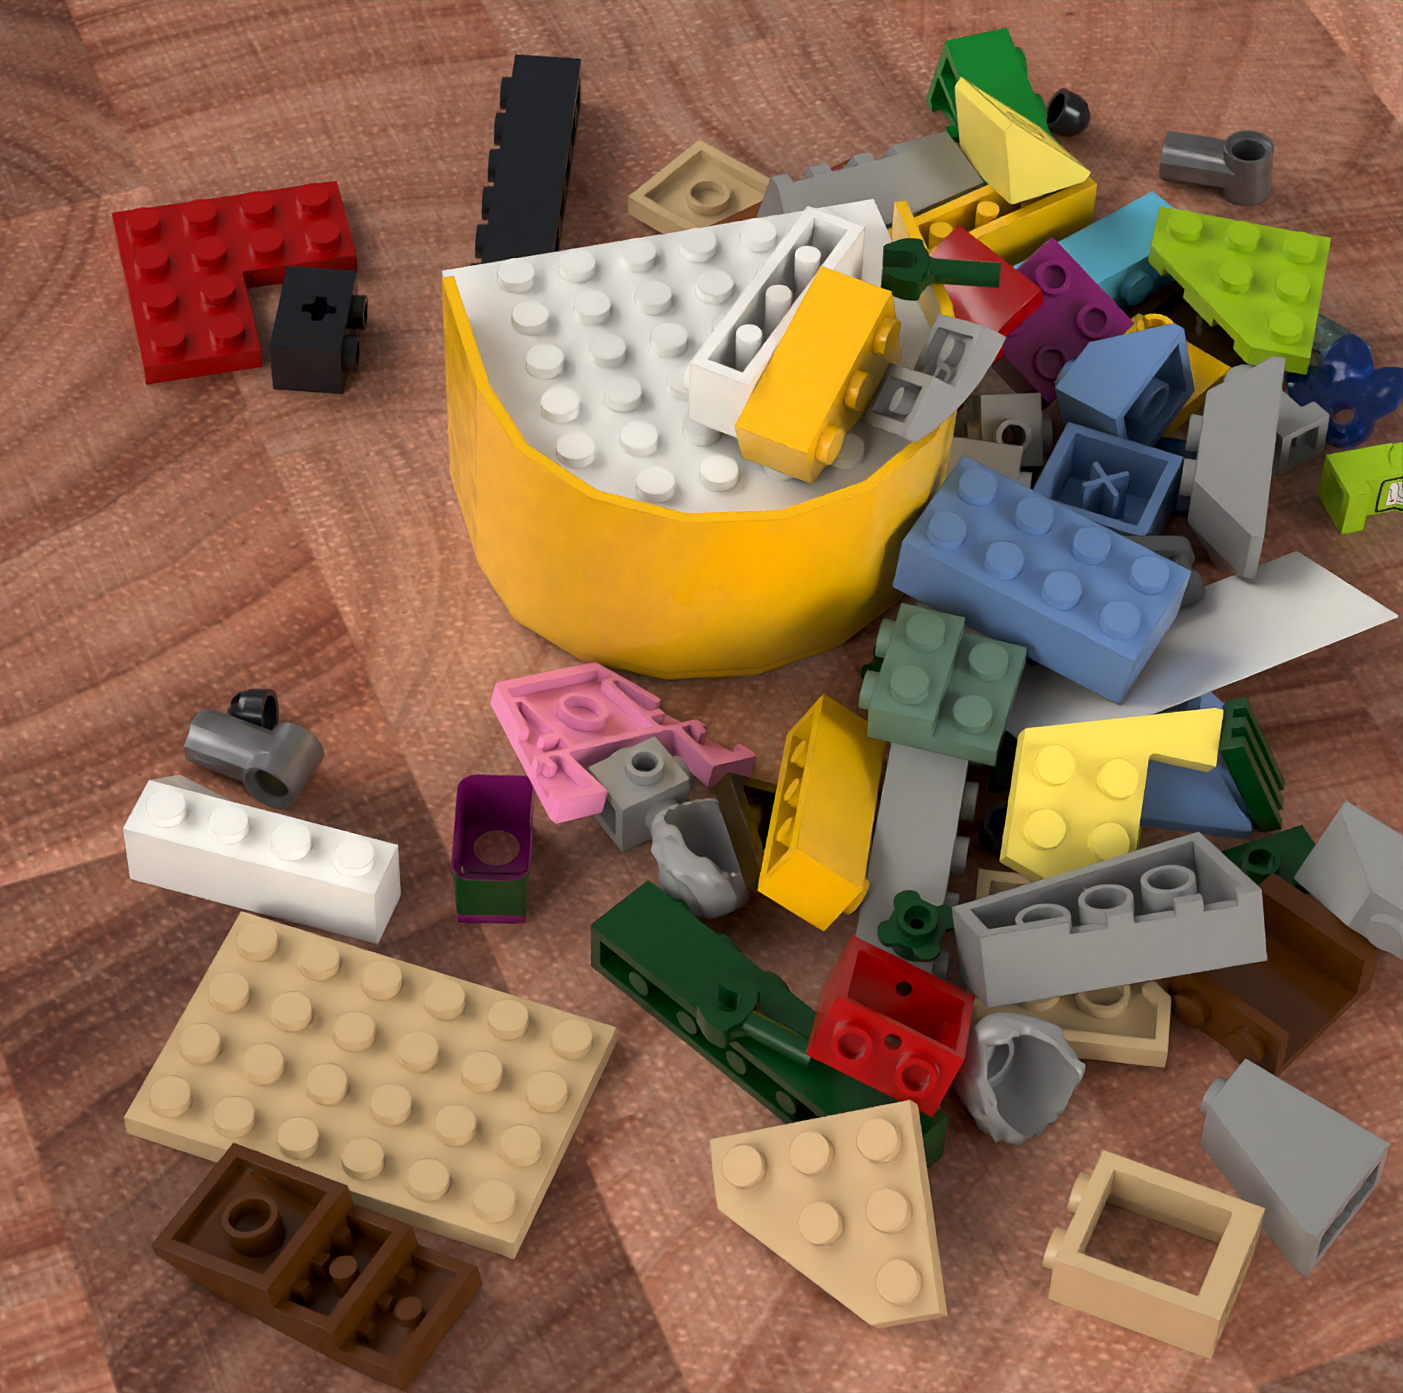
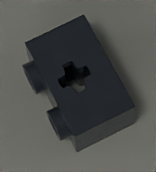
M287 266L269 345L273 389L333 394L344 393L348 370L357 371L359 366L360 337L355 335L356 330L366 329L368 318L367 295H358L357 271Z

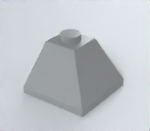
M1345 800L1299 868L1294 879L1348 927L1366 937L1377 948L1388 951L1403 960V835Z

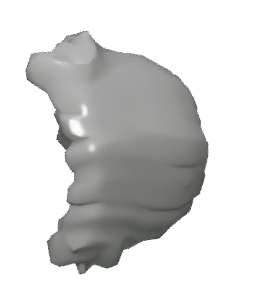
M695 799L691 802L674 804L655 816L651 826L653 840L651 852L657 860L659 887L671 898L684 901L696 918L705 917L706 919L724 916L741 908L748 901L752 891L746 889L717 799Z
M992 1013L989 1016H985L969 1029L965 1060L953 1080V1087L963 1106L969 1110L981 1131L992 1136L996 1143L1003 1141L1006 1144H1014L1020 1148L1024 1141H1031L1034 1135L1039 1137L1045 1132L1044 1127L1047 1124L1055 1123L1058 1120V1114L1063 1113L1067 1109L1068 1099L1072 1096L1084 1075L1085 1063L1079 1061L1077 1054L1068 1045L1063 1030L1056 1024L1023 1013Z

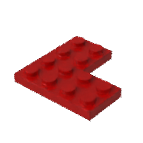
M337 180L267 191H253L246 194L211 199H197L190 202L155 207H141L134 210L112 213L114 234L146 385L263 367L260 342L247 288L283 283L287 266L354 270L358 272L357 255Z

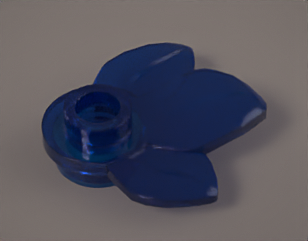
M1348 333L1330 344L1322 356L1320 367L1309 365L1306 375L1287 372L1286 387L1288 396L1300 407L1315 401L1330 415L1325 440L1327 444L1336 448H1352L1361 444L1370 436L1375 420L1395 411L1403 399V368L1382 367L1375 369L1374 360L1368 346L1355 334ZM1346 409L1354 412V417L1350 422L1346 424L1334 422V417L1338 412Z

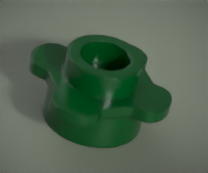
M913 890L899 892L894 897L893 905L895 909L889 920L882 921L878 925L877 937L880 943L886 947H891L898 956L905 960L913 962L934 961L940 956L944 934L954 929L952 908L948 905L935 906L921 900L919 893ZM920 922L924 927L922 929H914L911 927V924Z

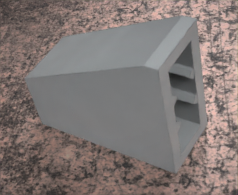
M1245 1058L1228 1080L1219 1076L1207 1090L1200 1105V1112L1206 1115L1200 1144L1242 1200L1265 1208L1261 1226L1294 1270L1307 1277L1379 1185L1390 1143Z

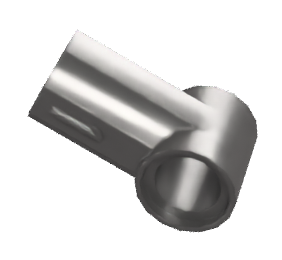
M1255 130L1234 132L1226 139L1167 131L1160 161L1159 177L1165 180L1221 188L1224 198L1234 204L1248 206L1259 204L1266 200L1270 194L1274 143L1270 137Z
M201 709L190 724L189 734L184 744L186 761L242 781L245 788L254 798L276 809H285L294 803L324 758L322 744L316 736L297 724L289 722L279 723L271 731L214 709H209L208 711Z

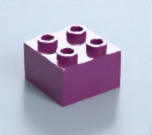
M1053 237L1040 246L1016 269L1042 289L1045 303L1006 336L1002 345L1004 355L991 366L1016 394L1041 393V411L1057 399L1055 391L1056 379L1062 367L1069 360H1076L1089 342L1123 335L1135 324Z

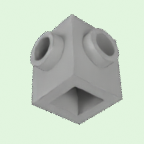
M1041 393L972 396L973 420L964 421L963 438L1004 444L1002 433L1008 426L1013 432V441L1010 445L1023 446L1020 471L1027 472V466H1043V453H1051L1052 425L1050 417H1042Z
M656 736L632 747L621 748L609 758L588 767V773L608 790L602 813L594 814L593 816L621 852L651 839V826L655 816L674 804L689 802L690 791L693 790L694 786L692 775L683 759L677 755L672 757Z

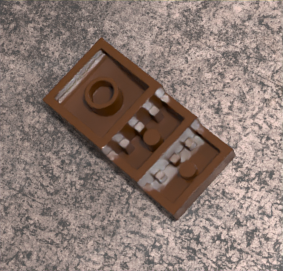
M234 1142L152 1243V1248L156 1255L229 1303L336 1362L403 1392L411 1384L483 1285L477 1266L418 1244L411 1225L354 1204L348 1185Z

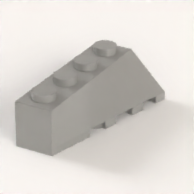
M944 131L892 145L880 159L875 160L869 151L853 155L847 165L839 170L832 171L827 163L808 167L804 173L806 178L794 182L787 173L770 177L757 218L803 211L807 206L821 208L874 199L884 224L889 229L892 228L894 202L906 200L913 217H916L982 188L984 181L948 132Z

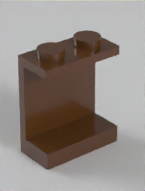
M1271 873L1258 885L1262 889L1267 961L1170 977L1168 994L1171 996V1010L1174 1011L1184 1024L1201 1030L1226 1048L1231 1056L1240 1064L1246 1058L1278 1077L1371 987L1380 949L1374 946L1366 937L1348 927L1332 912L1275 873Z

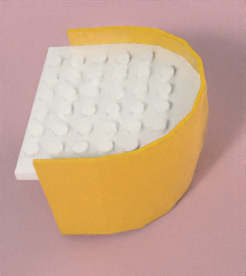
M874 199L815 208L865 226L862 281L881 287L883 246L885 244L904 238H917L923 240L924 247L928 251L906 200L894 202L892 237L888 233ZM803 211L442 271L450 475L478 565L515 621L582 662H597L605 667L663 680L756 676L838 648L901 600L904 592L892 587L902 541L944 482L957 410L935 430L915 443L862 422L869 407L868 405L843 440L835 461L831 465L824 467L813 484L743 458L736 437L688 419L689 391L684 389L683 380L690 360L700 350L723 316L727 314ZM944 284L928 285L917 301L901 300L893 296L896 319L901 322L899 337L903 355L897 365L913 370L938 315L942 314L955 318L953 305Z

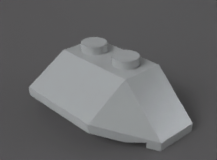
M1274 356L1207 391L1203 415H1190L1185 450L1197 452L1196 460L1184 458L1179 495L1190 497L1187 522L1216 568L1256 579L1264 540L1286 359Z

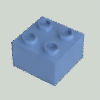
M1068 422L1033 491L1122 536H1163L1176 509L1184 457Z

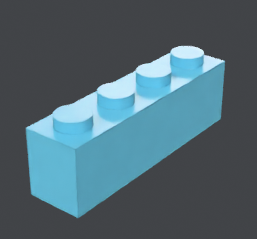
M1153 191L1058 242L1121 310L1130 305L1140 303L1149 294L1175 280L1169 273L1161 276L1148 262L1159 206L1173 208ZM1026 260L1022 261L1021 263H1019V264H1017V265H1015V266H1013V267H1014L1015 269H1017V268H1018L1023 262H1025Z

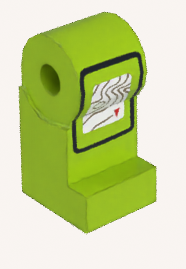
M1403 442L1381 444L1326 455L1317 494L1340 535L1363 530L1366 516L1389 511L1403 513Z

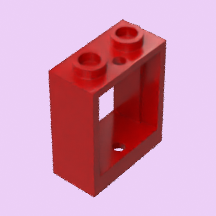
M852 935L822 990L806 1055L901 1102L911 1100L918 1105L919 1111L933 1117L965 1060L975 996ZM905 981L912 986V990L909 993H901L897 990L896 985L899 982ZM889 1035L901 1041V1043L896 1046L886 1041L885 1037Z

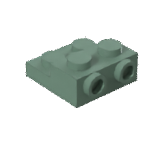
M901 603L896 621L884 618L880 626L875 656L884 658L880 672L867 670L859 697V708L869 710L867 737L995 767L1026 662L1027 647L964 633L965 617Z

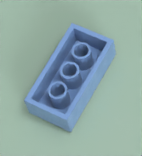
M963 455L902 541L892 587L940 612L965 617V625L994 640L1027 647L1026 657L1120 705L1176 618L1191 571Z

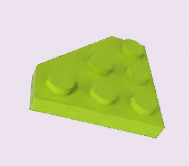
M1159 206L1148 262L1161 276L1169 273L1184 288L1183 298L1211 327L1219 324L1235 340L1233 349L1247 364L1258 365L1273 356L1286 358L1284 371L1307 374L1331 238Z

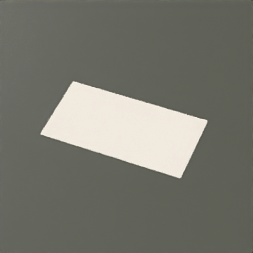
M1295 551L1259 565L1256 579L1233 575L1205 586V596L1200 602L1190 607L1179 608L1176 618L1120 705L1026 657L1006 730L1018 739V735L1025 728L1153 715L1395 619L1398 615L1300 552Z

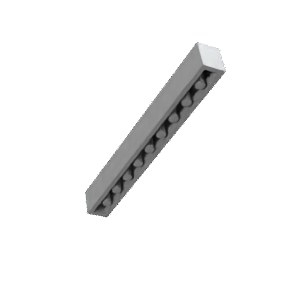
M953 437L944 481L963 455L1028 488L1031 485L1032 473L1020 471L1023 446ZM919 600L917 602V607L938 611ZM964 624V633L990 638ZM891 742L866 876L870 884L867 894L861 903L855 936L947 981L951 951L941 949L940 956L931 962L908 961L898 956L891 947H886L880 943L877 937V928L882 921L889 920L895 909L893 905L894 897L901 891H916L919 893L921 900L935 906L948 905L952 908L959 905L960 894L949 892L951 875L964 877L970 838L958 836L961 820L973 822L975 816L979 783L968 781L970 766L983 767V764ZM920 922L911 924V927L914 929H922L924 927ZM953 929V930H951V931H948L947 933H953V934H954V933H955V929ZM905 981L899 982L896 985L897 990L901 993H909L912 990V986Z

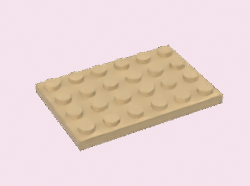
M241 911L125 1114L126 1133L216 1163L234 1142L348 1185L353 1203L413 1227L515 1259L615 1048L616 1027Z

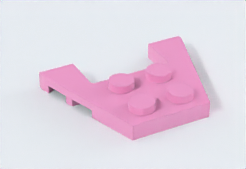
M597 662L496 682L490 703L544 809L555 824L602 813L608 790L589 774L586 769L609 758L621 748L632 747L654 736L671 755L681 757L689 771L706 787L717 785L728 772L751 777L757 755L752 750L741 744H737L732 752L707 738V725L697 719L679 722L659 709L661 703L659 697Z

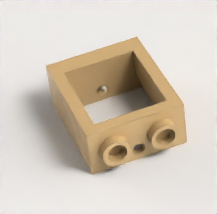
M1103 1150L1092 1175L1080 1172L1076 1179L1067 1206V1212L1074 1214L1068 1230L1056 1226L1047 1245L1042 1266L1053 1270L1048 1299L1212 1359L1256 1250L1265 1208ZM1105 1203L1218 1243L1219 1246L1199 1295L1196 1296L1083 1254Z

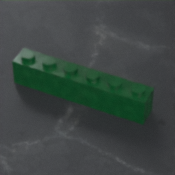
M649 880L591 924V967L785 1124L901 1102L821 1061H817L815 1066L809 1070L750 1037H742L725 1048H720L708 1041L697 1024V1003L704 1001L723 1012L736 1011V1009L726 1006L716 998L717 979L719 977L746 978L760 985V1008L762 1013L808 1038L811 1035L817 1010L814 1011L792 994L787 984L778 975L770 971H763L745 957L730 937L722 933L716 934L697 919L684 901L671 898ZM938 1106L933 1117L919 1111L927 1169L943 1156L947 1115L943 1113L940 1106Z

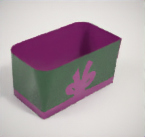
M474 774L463 778L457 786L451 868L458 922L526 923L535 789L533 791V785L527 775ZM494 830L508 832L519 842V853L507 864L489 865L483 863L475 856L473 851L477 838L486 832ZM462 866H463V869H464L465 871L469 872V873H463V872H462Z

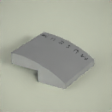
M939 314L913 370L889 362L862 422L916 443L949 418L969 397L995 360L1006 336L983 325Z

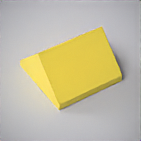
M961 77L955 85L960 150L975 171L1008 203L1012 205L1085 182L1091 172L1040 126Z

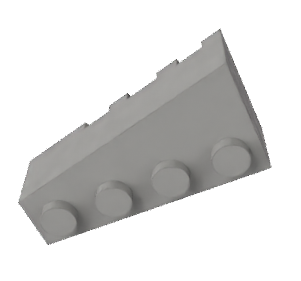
M1199 831L952 907L960 977L987 1008L1267 961L1262 889Z

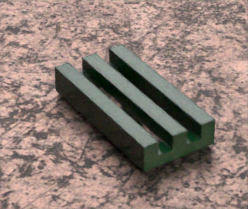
M1241 697L1225 700V705H1222V710L1224 711L1219 744L1220 753L1255 828H1258L1260 833L1282 830V818L1278 810H1283L1284 800L1280 791L1284 790V777L1248 698Z

